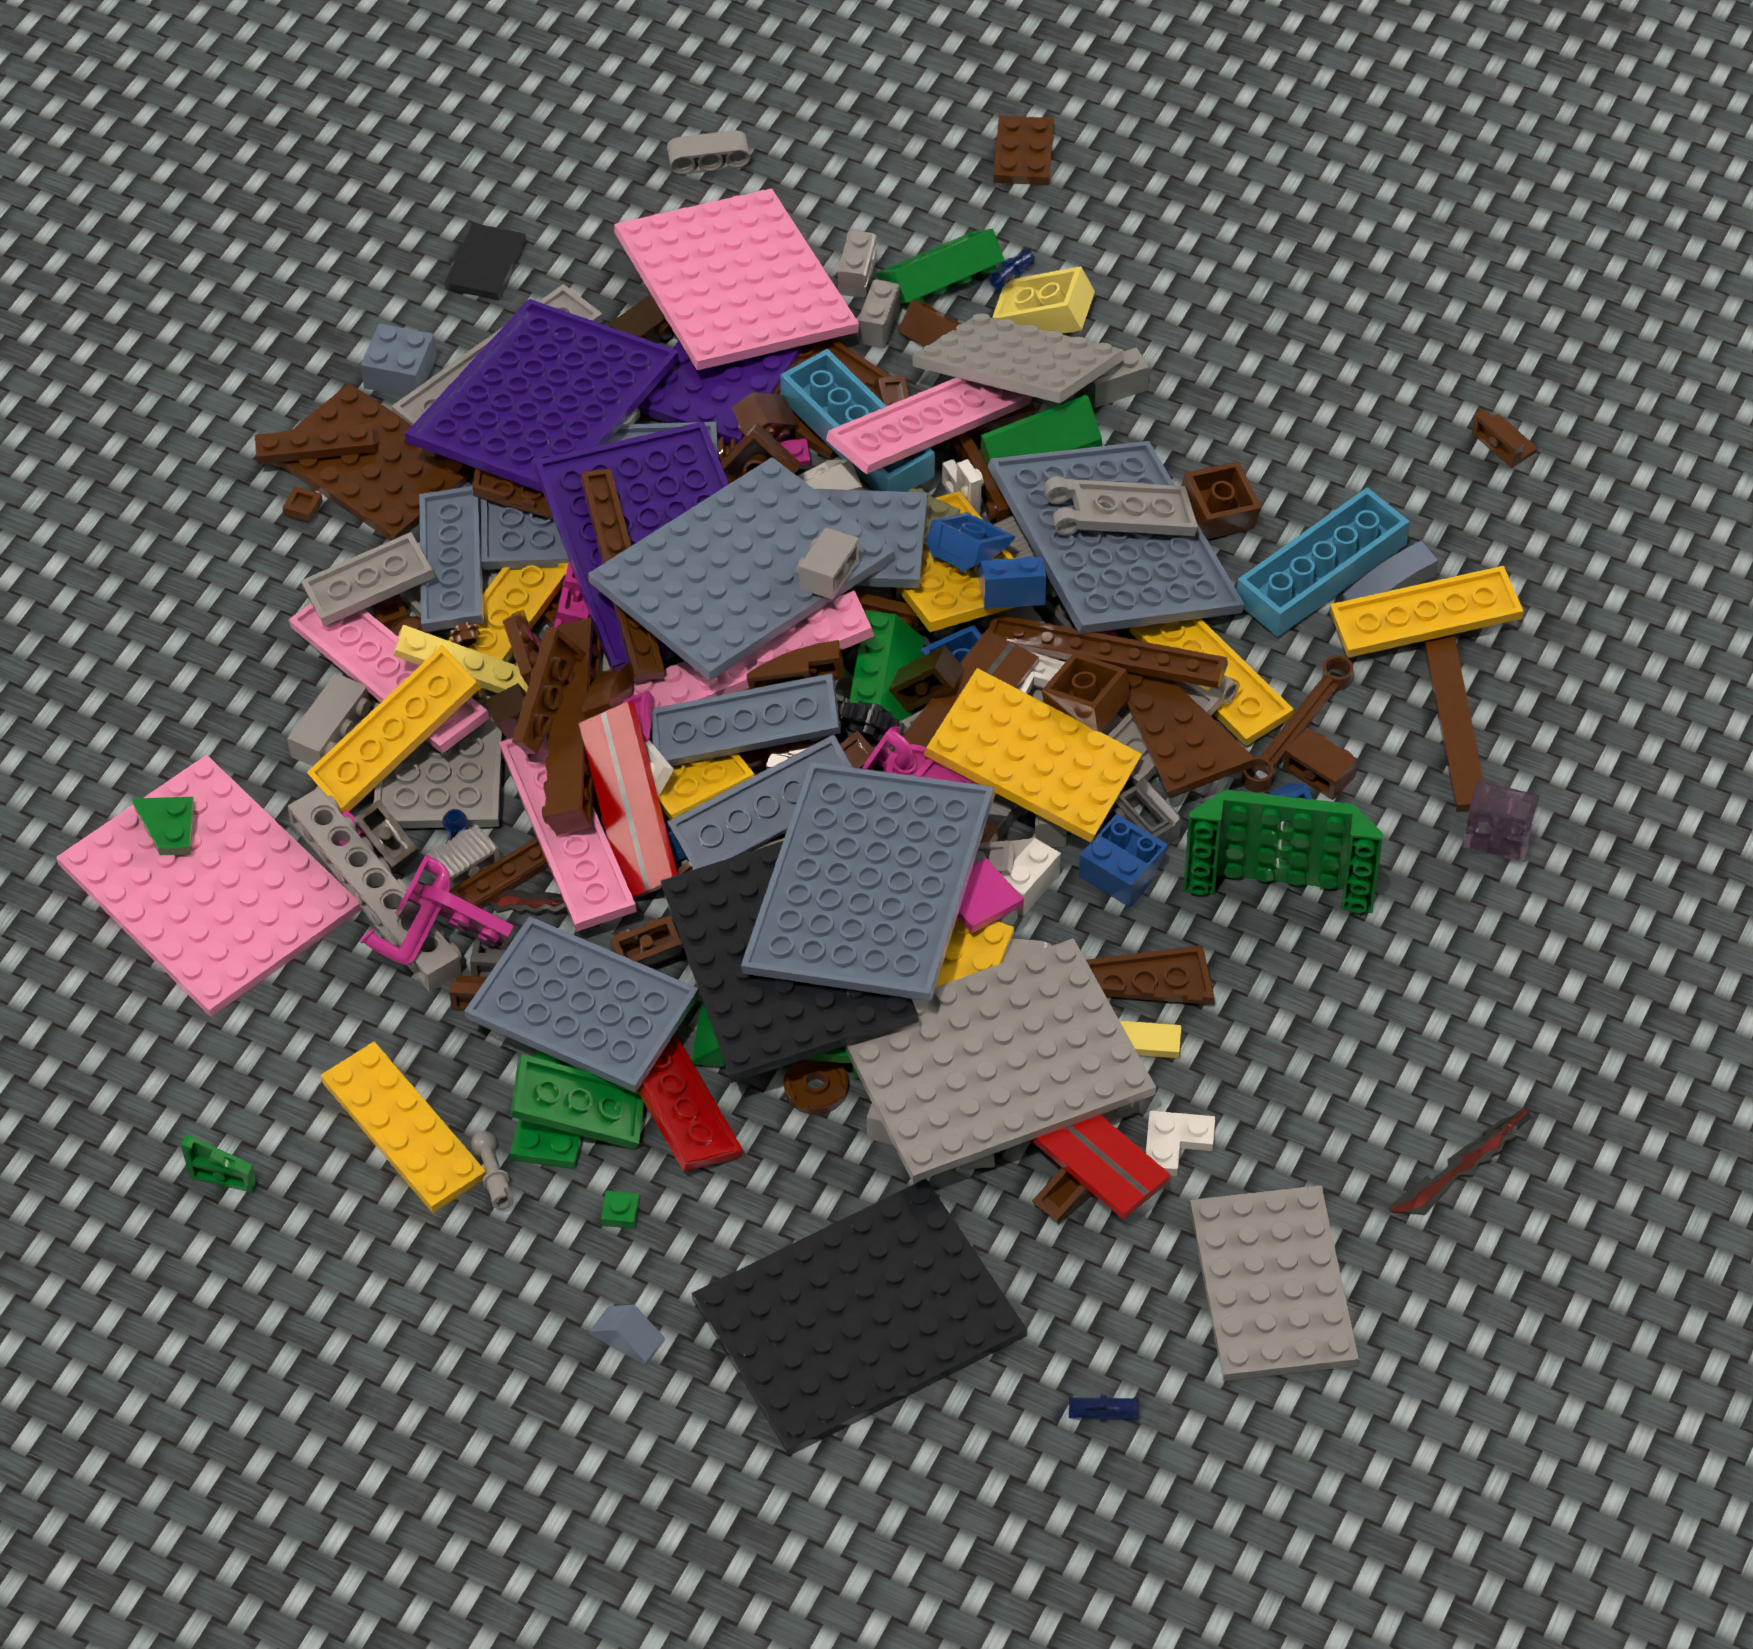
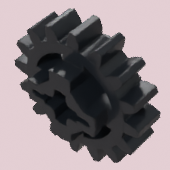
M858 701V704H850L845 702L841 704L838 712L839 721L843 722V725L849 726L848 731L852 733L859 731L866 741L879 743L885 733L896 725L901 728L899 734L902 736L905 728L904 724L899 722V719L892 718V712L875 703Z

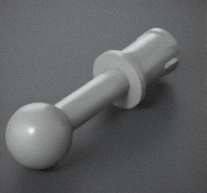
M480 1131L473 1136L471 1148L476 1155L482 1158L487 1173L483 1177L482 1182L483 1186L489 1190L493 1207L496 1209L499 1207L500 1210L509 1208L514 1202L508 1187L509 1176L506 1171L499 1170L494 1155L497 1148L495 1136L488 1131Z

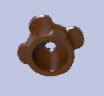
M465 622L457 625L450 631L451 642L467 648L476 645L480 641V631L477 630L480 628L479 624Z

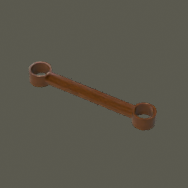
M1331 656L1325 660L1322 669V679L1262 755L1254 757L1256 758L1257 766L1242 771L1241 781L1247 790L1260 793L1271 787L1274 768L1284 757L1285 750L1306 729L1335 691L1345 690L1351 685L1353 664L1348 658ZM1339 669L1346 672L1347 675L1334 677L1328 671ZM1259 770L1268 776L1262 779H1255L1247 773Z

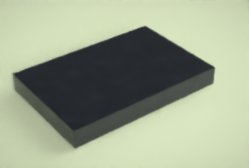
M472 223L444 282L445 289L500 300L527 241L526 234Z

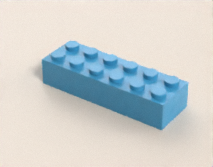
M828 349L781 374V395L785 396L790 408L842 459L848 458L826 441L828 431L887 407ZM927 448L868 474H865L855 464L853 466L856 473L874 491L908 492L911 488H915L934 477L935 452L931 448Z
M1368 487L1241 576L1237 582V592L1245 604L1243 609L1279 637L1407 545L1410 521Z

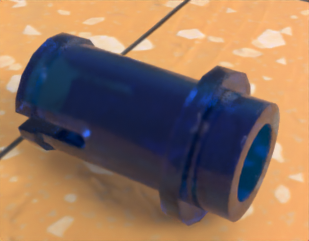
M451 809L442 819L443 826L447 830V839L452 840L458 832L465 829L468 823L467 816L461 810Z

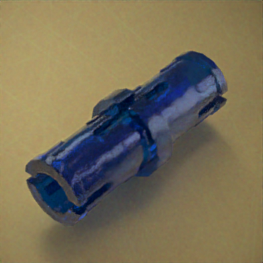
M1023 249L1015 257L1006 259L999 269L990 274V284L996 289H1002L1013 279H1019L1023 275V271L1035 264L1033 262L1035 261L1033 252Z
M1100 1394V1398L1069 1397V1419L1100 1418V1422H1107V1419L1138 1420V1398H1107V1394ZM1088 1407H1119V1409H1088Z

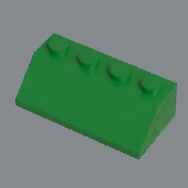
M986 229L972 231L874 274L877 280L897 283L900 286V304L907 303L909 307L912 300L924 301L922 296L928 293L936 296L948 291L947 285L956 282L958 286L973 280L972 275L977 272H981V275L997 270L996 264L1005 261L994 230Z
M1087 395L981 435V456L987 467L992 458L1102 446V436Z
M866 610V617L875 636L860 642L849 703L858 704V701L881 705L884 709L893 713L892 718L899 719V722L912 716L913 710L907 712L890 693L889 688L899 668L921 658L924 638L896 614Z

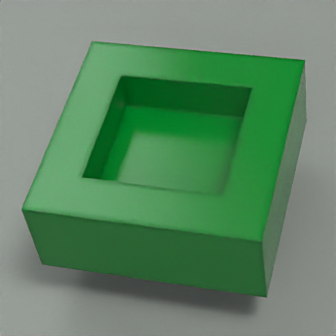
M606 1191L601 1225L635 1229L639 1194Z

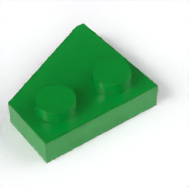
M193 796L133 798L134 810L140 816L144 828L152 838L159 855L191 854L195 809Z
M185 1134L181 1148L189 1179L252 1193L256 1184V1178L251 1163Z

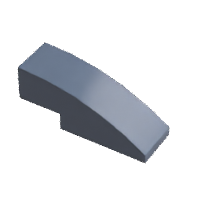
M1421 540L1371 570L1343 594V599L1347 601L1418 585L1436 576L1438 560Z

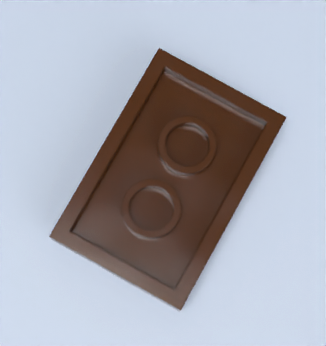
M999 115L993 183L1049 185L1054 118Z

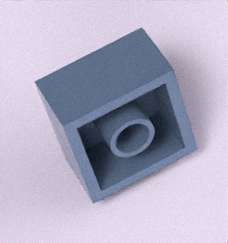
M379 323L360 364L364 389L406 396L425 383L437 358L434 334Z

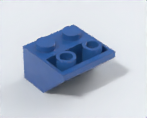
M1116 814L1080 854L1079 877L1126 906L1131 907L1149 887L1168 849V844Z

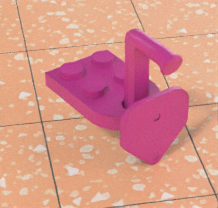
M897 725L891 727L885 733L862 767V769L872 770L878 763L884 768L883 772L978 784L924 756L926 747L909 744L899 734L901 728ZM891 746L895 748L893 752L889 750Z
M425 854L395 912L399 916L407 900L421 907L400 948L377 936L374 933V929H370L359 942L366 944L372 950L399 964L408 965L415 960L438 914L449 919L448 924L462 932H466L468 929L478 934V940L492 947L495 944L501 946L509 936L514 925L449 893L450 877L446 866ZM423 869L437 876L432 886L426 885L423 888V885L417 883Z

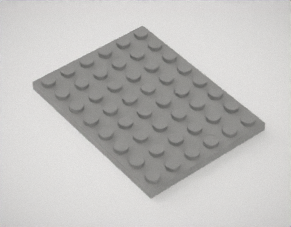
M1074 938L937 986L931 1001L912 999L919 1022L844 1046L913 1183L1156 1094V1086Z

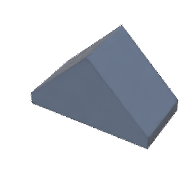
M635 1305L608 1306L589 1331L591 1336L645 1366L665 1341V1337Z

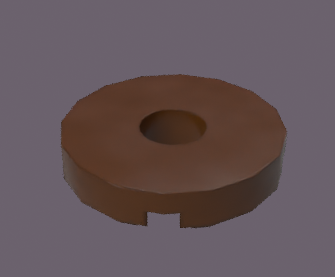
M800 1060L790 1065V1069L783 1078L785 1097L790 1105L798 1111L810 1115L826 1114L837 1109L845 1101L848 1093L847 1072L839 1062ZM816 1079L824 1082V1085L818 1089L810 1088L807 1085L810 1081Z

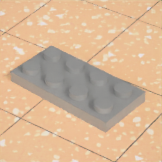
M410 532L301 580V583L325 627L431 580L435 576L421 548Z

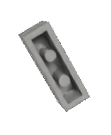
M335 673L287 738L291 757L314 766L355 727L360 718L365 717L369 712L371 701L369 700L366 687L359 682Z

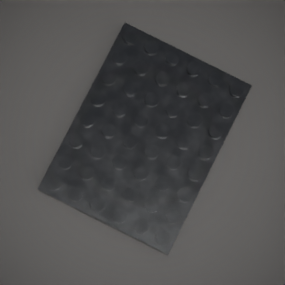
M783 841L660 880L731 1083L919 1022L912 998L750 975L742 972L741 964Z
M927 1179L921 1180L692 1292L693 1302L789 1456L1027 1337V1328Z

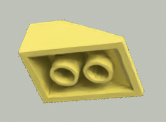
M1081 266L1005 280L992 318L999 320L1009 319L1016 324L1024 326L1034 325L1038 329L1045 331H1059L1062 334L1074 333L1082 330L1095 291Z

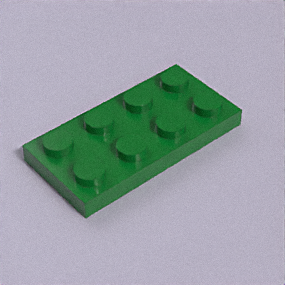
M536 1050L535 1058L580 1069ZM518 1119L510 1150V1159L512 1161L575 1169L583 1136Z
M524 1054L520 1056L517 1063L510 1117L636 1149L640 1140L644 1101L638 1091L636 1093L587 1071Z

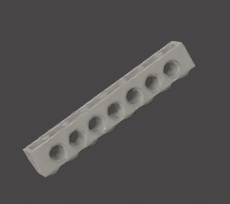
M320 787L289 804L288 811L292 826L333 876L360 903V909L383 937L400 948L421 908L407 900L399 916L395 914L397 909H391L398 908L407 890L405 883L401 879L396 880L393 877L384 858L378 859L374 854L370 841L366 837L361 838L352 819L349 816L344 817L339 812L340 809L336 800L331 795L327 797ZM340 841L348 842L346 845L339 846ZM434 921L415 960L407 966L430 993L462 974L460 965L462 955L454 943L449 944L446 941L441 927Z

